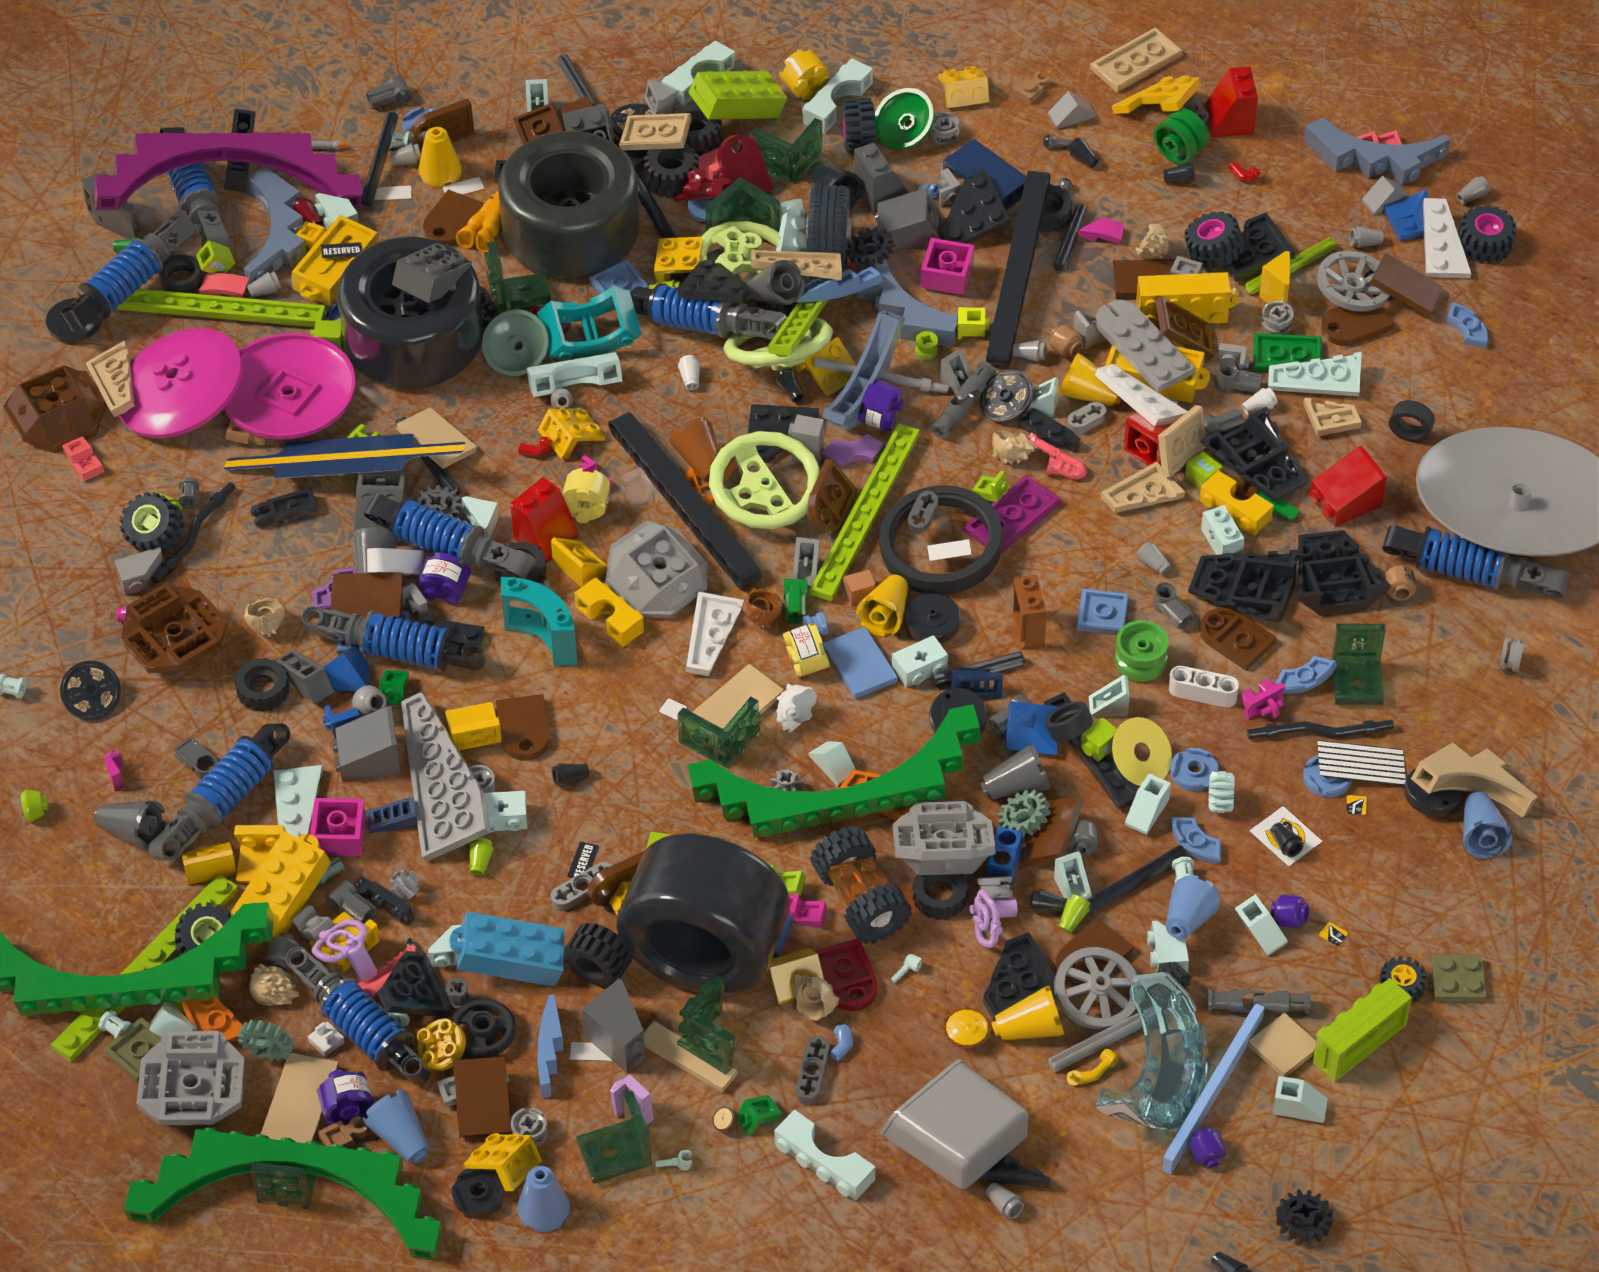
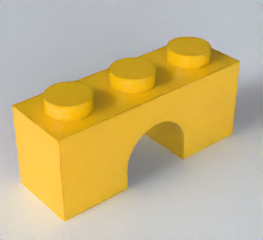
M1218 470L1201 486L1200 502L1211 509L1224 505L1236 525L1256 536L1272 520L1274 505L1257 494H1254L1248 500L1241 501L1235 499L1237 482Z
M596 577L574 592L575 607L590 620L602 614L611 615L606 619L607 634L622 647L644 632V617L641 612L630 607L622 596L618 597L606 583H602Z

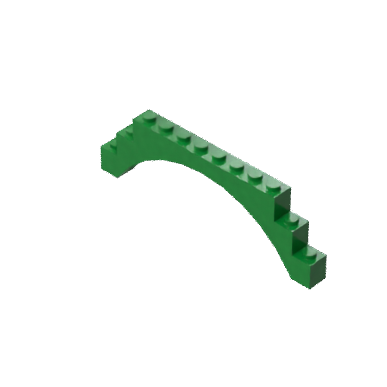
M973 704L949 709L933 737L915 755L897 768L870 781L834 790L818 792L786 791L761 786L734 775L712 760L687 764L695 802L719 797L724 820L737 819L748 815L753 837H768L781 832H792L800 828L815 827L819 824L833 821L839 822L843 819L857 816L863 817L871 813L886 812L899 807L913 806L915 803L937 801L946 798L945 782L942 774L954 773L964 769L960 746L981 742L980 726Z
M268 902L243 904L220 930L196 948L155 967L115 976H84L61 972L37 963L16 949L0 931V992L14 991L13 1003L19 1014L25 1016L219 997L221 971L233 972L246 969L247 943L260 944L272 941L274 915Z
M214 1128L195 1130L189 1158L177 1153L172 1154V1156L163 1155L157 1184L145 1179L139 1180V1182L131 1181L124 1207L128 1220L155 1223L182 1199L209 1184L236 1175L267 1170L298 1171L334 1181L352 1189L373 1204L395 1227L411 1257L437 1260L443 1234L441 1222L429 1216L419 1219L423 1202L421 1189L408 1183L399 1186L404 1165L401 1156L395 1152L383 1151V1153H377L362 1147L354 1150L347 1149L339 1144L323 1146L315 1141L300 1143L290 1138L276 1140L262 1134H257L255 1137L245 1136L238 1131L222 1133Z

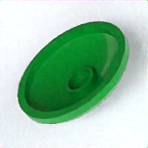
M903 88L889 94L882 100L875 112L877 138L885 146L895 150L909 149L919 144L926 138L934 124L935 110L932 101L925 93L913 88Z

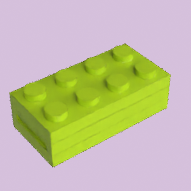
M763 70L697 72L688 92L708 120L779 118L787 100V96L772 78L771 74Z
M1391 978L1383 984L1378 983L1365 998L1360 997L1350 1010L1341 1012L1331 1025H1325L1316 1034L1317 1040L1314 1048L1313 1063L1331 1080L1336 1082L1407 1025L1412 997Z

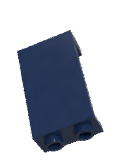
M976 139L963 144L960 149L943 160V170L948 168L951 173L956 172L964 179L985 169L1005 210H1008L1022 199L1027 176Z

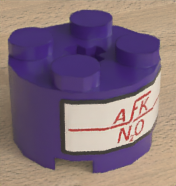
M874 379V384H869L861 401L864 404L863 413H858L859 422L882 431L887 430L891 432L896 422V419H894L897 411L901 412L904 406L905 399H902L903 391L896 386Z
M437 552L434 557L428 555L418 579V585L423 591V597L428 600L441 598L447 604L457 605L458 601L462 599L470 578V567L467 564L465 567L457 562V557L446 553Z
M342 1070L330 1072L328 1074L329 1078L320 1084L316 1090L324 1118L327 1119L328 1124L332 1125L342 1120L344 1125H348L350 1120L356 1116H360L362 1121L363 1117L368 1118L369 1116L366 1112L374 1103L364 1072H343Z

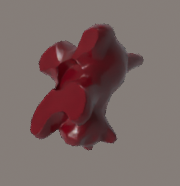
M694 169L688 174V182L683 187L684 193L678 194L674 198V202L710 200L714 201L717 207L720 208L722 203L729 197V192L725 187L730 186L731 180L726 177L710 180L706 178L703 169Z

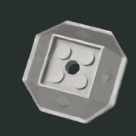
M646 520L610 546L605 583L618 597L622 596L630 607L640 611L644 618H671L697 599L698 592H706L708 563L678 529ZM654 565H660L663 569H657Z
M966 801L915 803L910 808V812L901 816L893 824L895 857L901 858L917 875L973 874L989 855L995 854L992 821L982 813L973 810V806Z
M168 1031L160 1039V1042L151 1048L141 1059L137 1107L159 1125H213L242 1108L245 1059L220 1031Z

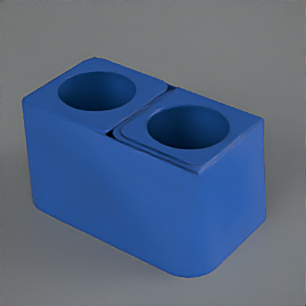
M997 827L994 838L995 853L1005 851L1010 854L1011 860L1008 864L999 865L993 860L994 855H990L987 863L986 877L1011 876L1010 887H1012L1022 855V832Z

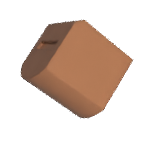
M870 570L843 577L844 590L851 606L858 605L863 598L875 589V581Z

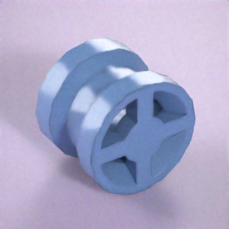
M819 612L812 617L809 615L803 616L804 626L814 623L820 635L828 634L823 612Z

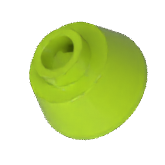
M25 789L21 793V804L25 820L34 822L45 815V810H49L47 796H42L40 791Z

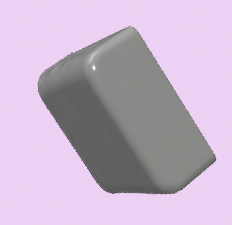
M957 1059L901 1105L889 1117L879 1134L958 1188L966 1189L1027 1137L1028 1112L963 1063L961 1059Z

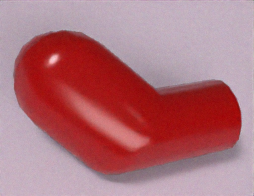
M1236 161L1232 162L1228 167L1240 181L1255 182L1261 174L1257 167H1251L1249 171H1246Z
M544 436L540 438V443L537 445L520 443L518 453L532 457L544 455L551 451L552 439Z

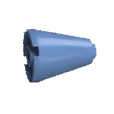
M1471 793L1465 800L1464 848H1466L1471 856L1479 859L1493 858V854L1498 852L1504 853L1511 846L1513 839L1509 825L1486 793Z
M1189 875L1179 879L1173 886L1166 921V930L1172 937L1176 939L1188 937L1216 914L1221 898L1218 890L1210 881L1206 880L1205 882L1198 879L1199 876Z
M404 1089L396 1091L397 1096L391 1098L388 1094L371 1106L366 1112L369 1117H363V1121L408 1163L414 1162L417 1164L428 1156L427 1152L430 1147L409 1094Z
M536 1166L529 1171L518 1201V1216L523 1225L534 1228L537 1232H551L564 1224L563 1221L569 1216V1199L548 1167Z

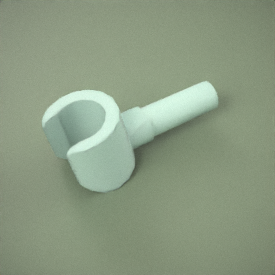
M909 954L904 961V965L891 978V981L896 983L909 969L918 972L922 965L921 958L914 954Z
M682 1150L678 1158L655 1161L656 1167L673 1165L678 1166L681 1170H688L692 1165V1160L685 1161L683 1159H690L692 1152Z

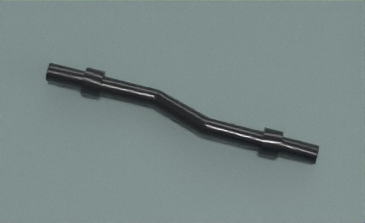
M229 482L220 492H215L210 497V502L194 517L186 542L171 557H167L161 563V567L151 576L154 583H159L168 573H172L177 568V564L194 547L202 522L216 508H220L226 502V498L236 489L233 483Z
M1369 720L1363 721L1362 724L1335 728L1307 721L1281 725L1272 723L1266 724L1265 727L1247 729L1248 739L1267 736L1269 739L1276 738L1280 734L1301 731L1335 738L1363 733L1367 736L1373 735L1377 731L1394 729L1393 720L1379 722Z

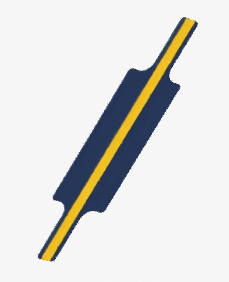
M414 434L288 442L285 444L284 449L275 455L229 458L226 460L224 470L271 467L276 471L274 478L402 470L405 463L414 457L461 454L464 451L465 442L418 445L413 442Z

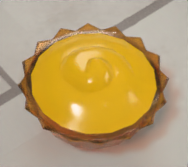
M968 1006L965 1008L957 1007L955 1011L949 1012L948 1017L944 1018V1025L942 1026L944 1036L948 1038L950 1043L960 1049H975L985 1043L986 1039L991 1036V1019L986 1017L985 1012H980L977 1008L971 1009Z

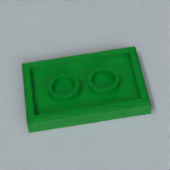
M1253 334V372L1269 373V366L1291 362L1304 363L1317 358L1321 360V336Z

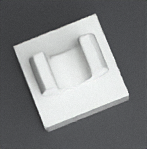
M328 1021L326 1023L322 1022L308 1036L309 1042L324 1057L345 1043L344 1037Z

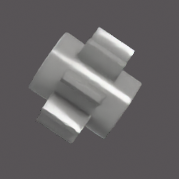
M789 769L780 772L776 771V778L771 779V787L786 791L801 790L799 774H794Z
M401 869L390 878L389 882L392 887L389 891L400 899L408 900L419 891L420 887L417 882L420 878L413 870L405 872L404 869Z

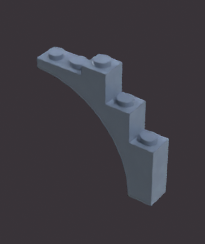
M1323 117L1306 125L1304 142L1335 172L1354 164L1368 179L1387 171L1402 186L1419 178L1421 168H1425L1429 164L1448 155L1450 139L1445 134L1432 140L1415 144L1395 145L1366 141L1334 127Z
M265 166L248 177L250 193L262 203L272 221L270 234L264 247L256 258L244 268L245 277L249 278L248 285L267 272L270 274L278 270L283 264L291 268L306 255L305 242L296 235L303 225L302 215L293 210L294 204L301 199L300 191Z
M887 259L883 260L882 265L876 263L874 269L881 274L883 282L857 292V299L876 301L875 309H879V312L886 310L905 317L901 330V339L916 341L919 333L929 331L938 337V345L954 347L958 331V315L938 311L917 301L903 290L894 279L887 264Z
M886 310L878 312L867 345L851 378L837 399L824 410L822 418L828 419L829 424L845 429H852L860 425L858 413H863L864 404L861 401L870 383L874 384V379L880 380L882 372L889 369L905 317Z

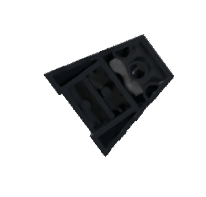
M1267 406L1252 413L1243 426L1223 436L1219 431H1216L1201 439L1200 442L1240 478L1272 501H1276L1308 483L1295 457H1291L1288 452L1289 446L1286 440L1282 441L1278 433L1279 427L1269 417L1270 411Z
M1345 530L1298 535V601L1318 615L1367 610L1390 590L1391 585L1387 580L1383 581L1381 573L1377 568L1373 569L1369 564L1367 556L1359 552V547Z
M1298 549L1290 550L1289 553L1278 554V551H1268V555H1254V552H1250L1238 557H1233V554L1203 555L1200 557L1188 593L1271 622L1282 621L1295 587Z

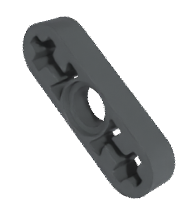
M813 1036L806 1044L796 1086L797 1100L803 1105L815 1104L820 1096L829 1057V1042L822 1036ZM817 1046H821L818 1058L814 1057V1049ZM810 1066H816L820 1069V1072L810 1075L806 1072V1069ZM808 1083H811V1092L809 1095H805L804 1092L807 1090Z

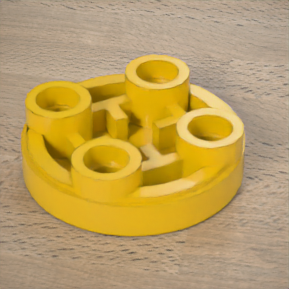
M440 1019L432 1022L426 1028L420 1029L417 1033L418 1055L429 1068L436 1071H444L453 1067V1060L461 1059L466 1046L464 1031L458 1024L449 1019Z

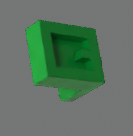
M385 670L380 680V690L386 698V704L401 705V701L404 700V690L409 682V671Z
M769 1095L746 1099L738 1112V1122L747 1135H752L758 1125L778 1121L782 1112Z

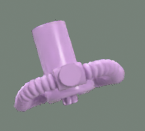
M979 890L977 897H975L974 905L970 906V913L973 914L975 934L981 946L986 948L994 947L997 944L999 935L1003 931L1000 918L1015 917L1017 915V902L1014 897L991 898L987 890ZM990 918H993L990 928L991 938L986 940L982 931H988Z
M347 919L331 929L323 930L319 933V940L312 948V954L324 962H338L344 959V957L348 958L361 981H368L377 974V968L363 945L367 929L362 922ZM352 926L358 928L360 933L355 936L343 929ZM338 936H345L348 939L344 947L339 946L337 942L333 944V940ZM327 944L328 948L339 953L328 955L321 952L320 949L323 945Z

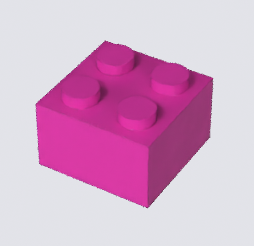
M931 238L921 268V288L964 295L974 264V245Z
M314 798L310 835L317 838L320 843V849L325 851L327 856H362L366 824L364 799Z

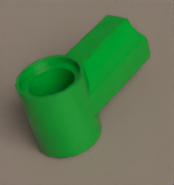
M784 579L785 620L790 621L791 624H800L803 621V616H806L808 579Z

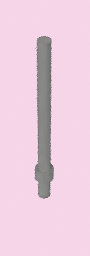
M815 358L813 366L847 374H853L856 368L853 365ZM882 372L880 378L881 381L920 388V391L928 393L930 390L947 394L949 387L946 384L931 382V379L922 377L921 380Z

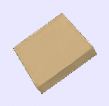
M1283 1013L1248 1041V1047L1282 1077L1288 1076L1314 1055V1048L1316 1046V1040L1286 1013Z

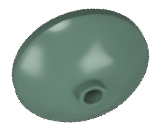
M510 310L496 316L487 326L482 339L483 354L488 364L498 373L510 377L524 376L528 374V367L540 366L549 348V336L546 327L538 317L524 310ZM519 343H522V348L520 350H516V346Z

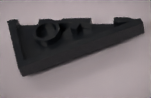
M1008 1154L976 1180L1049 1188L1050 1177H1047L1043 1172L1035 1168L1031 1171L1021 1166L1019 1160Z

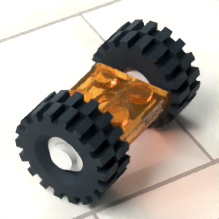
M849 826L848 829L845 827L840 828L839 832L833 831L831 836L822 838L823 842L817 843L815 845L816 850L811 852V864L823 883L829 886L835 885L848 906L845 919L858 941H863L864 944H868L871 941L874 944L879 939L881 941L885 940L888 935L891 937L895 935V931L897 929L901 930L903 928L902 924L909 921L908 917L912 915V908L900 888L896 884L890 885L875 861L877 856L875 854L877 853L865 831L858 826L856 828Z

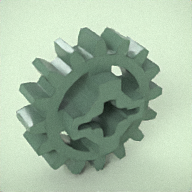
M1025 790L1023 795L1016 793V798H1008L1009 803L1002 805L1003 812L998 813L1000 818L998 823L1000 826L1022 832V838H1024L1025 833H1029L1030 836L1033 835L1035 828L1040 830V824L1047 822L1045 816L1051 813L1048 809L1051 806L1042 793L1038 794L1036 790L1029 793L1028 790Z
M250 1020L249 1023L245 1022L237 1037L239 1038L238 1043L243 1044L244 1050H250L251 1055L260 1059L266 1057L271 1062L273 1059L279 1062L282 1061V1058L287 1060L294 1047L293 1038L288 1037V1032H282V1027L271 1022L268 1025L264 1024L262 1020H259L258 1023Z

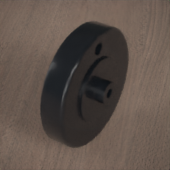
M920 595L914 598L905 609V629L917 641H922L934 635L939 643H943L952 639L960 629V609L952 599L944 595Z
M952 688L940 693L933 700L929 711L930 726L934 734L943 722L949 709L973 704L981 735L987 724V708L982 698L975 692L965 688Z
M1416 768L1408 774L1404 784V796L1414 809L1430 816H1446L1459 808L1464 795L1463 790H1440L1429 794L1411 779Z

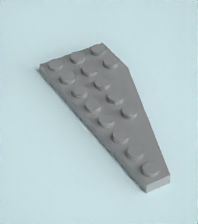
M420 692L401 701L421 854L422 858L428 862L489 834L490 828L485 794L428 698Z

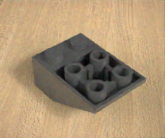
M604 103L562 114L566 131L595 134L615 144L609 108Z
M104 170L82 179L81 183L86 208L94 222L127 239L138 237L137 232L140 230L134 219L137 214L133 205H128L127 200L119 210H96L94 197L95 175L107 174Z
M435 243L397 260L392 285L430 303L441 298L472 265V261L466 259L460 253H454L446 249L442 244Z
M378 471L358 474L354 532L358 529L372 527L379 528V532L386 534V530L390 531V527L369 520L363 513L374 493L384 495L398 503L406 498L408 489L405 471Z

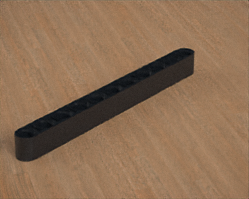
M1029 170L1027 172L987 349L986 362L991 365L1009 367L1011 363L1013 345L1017 336L1049 192L1050 173Z
M627 412L609 421L608 426L613 437L739 589H742L762 579L761 571L756 562L631 412Z

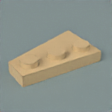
M1155 462L1101 492V499L1114 513L1184 498L1185 491L1171 477H1163L1162 467L1158 462Z

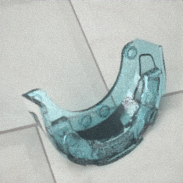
M1169 972L1135 975L1130 988V998L1139 1013L1144 1029L1145 1059L1143 1068L1136 1083L1127 1091L1118 1092L1111 1088L1100 1090L1095 1107L1107 1116L1160 1130L1178 1128L1183 1125V1121L1188 1117L1206 1084L1208 1062H1203L1202 1046L1207 1045L1203 1025H1198L1194 1014L1197 1008L1193 1000Z

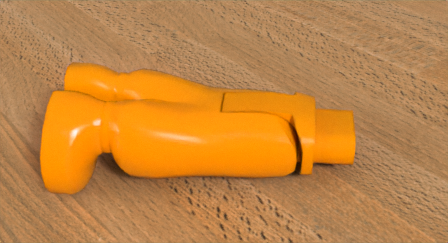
M498 191L492 194L482 208L469 219L467 226L457 232L455 238L461 247L470 249L476 241L477 249L483 254L490 255L495 250L496 243L493 238L498 235L501 228Z

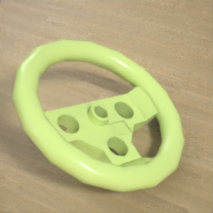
M749 221L725 222L708 229L701 236L703 245L700 262L708 260V249L713 243L717 242L724 247L725 252L717 258L715 263H721L734 274L740 271L760 273L763 270L751 268V250L766 251L761 247V238L778 247L780 245L779 232L767 225Z
M816 318L792 355L787 357L769 354V346L754 351L739 349L738 347L745 341L757 337L746 334L736 335L733 333L726 340L723 350L731 361L750 365L756 369L771 365L772 370L781 371L804 362L806 357L817 353L828 345L833 329L825 320Z
M757 431L739 436L720 449L710 467L709 487L716 505L731 520L750 528L776 529L794 524L809 513L808 499L821 470L815 455L799 440L778 432ZM756 446L780 447L793 453L803 463L808 475L807 490L799 503L796 505L792 504L759 456ZM734 457L742 478L740 485L729 490L724 488L723 485L724 470L731 458ZM755 466L760 470L758 472H750L748 468ZM748 493L751 497L749 499H742L739 495ZM778 500L781 501L783 505L775 507L771 503ZM749 508L767 511L769 515L753 514L746 510Z

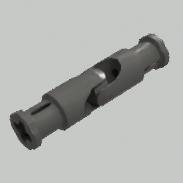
M982 361L977 365L978 369L976 372L968 377L959 392L955 394L941 413L942 417L939 421L931 426V431L938 438L946 440L950 436L949 432L960 423L986 388L988 380L995 376L996 370L990 363Z
M1229 989L1228 992L1207 990V1012H1211L1212 1009H1226L1229 1012L1250 1013L1252 1009L1245 1008L1242 1004V999L1246 994L1256 993L1253 994L1252 998L1253 1006L1257 1003L1276 1014H1288L1289 1011L1310 1014L1311 995L1307 991L1305 994H1289L1288 991H1275L1264 995L1265 992L1260 990ZM1298 1001L1302 1002V1004H1292L1291 1002Z

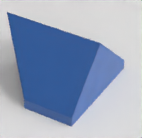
M356 645L323 667L333 690L357 691L363 686L370 685L369 663Z

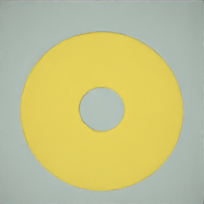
M1141 717L1128 719L1118 727L1113 738L1112 752L1116 766L1121 774L1138 786L1142 785L1149 773L1164 779L1171 767L1172 752L1169 740L1163 730L1153 721ZM1142 742L1149 747L1150 757L1147 761H1140L1136 758L1134 748L1137 743Z

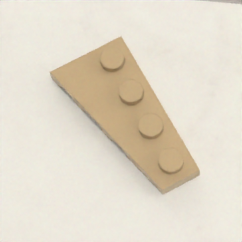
M751 250V268L757 270H764L779 260H789L800 268V275L842 280L841 255L839 253Z
M124 340L86 362L114 417L127 412L135 406L129 346Z

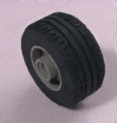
M815 185L811 188L809 213L806 220L807 252L839 253L841 255V266L844 269L847 265V242H849V239L851 240L852 228L850 189L846 186Z

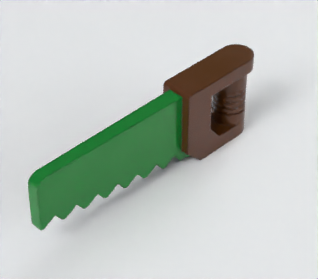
M1242 478L1237 480L1236 497L1248 500L1254 494H1257L1274 505V513L1290 521H1294L1300 514V509L1290 506V503L1285 502L1284 499L1272 501ZM1245 485L1250 486L1247 492L1242 490Z

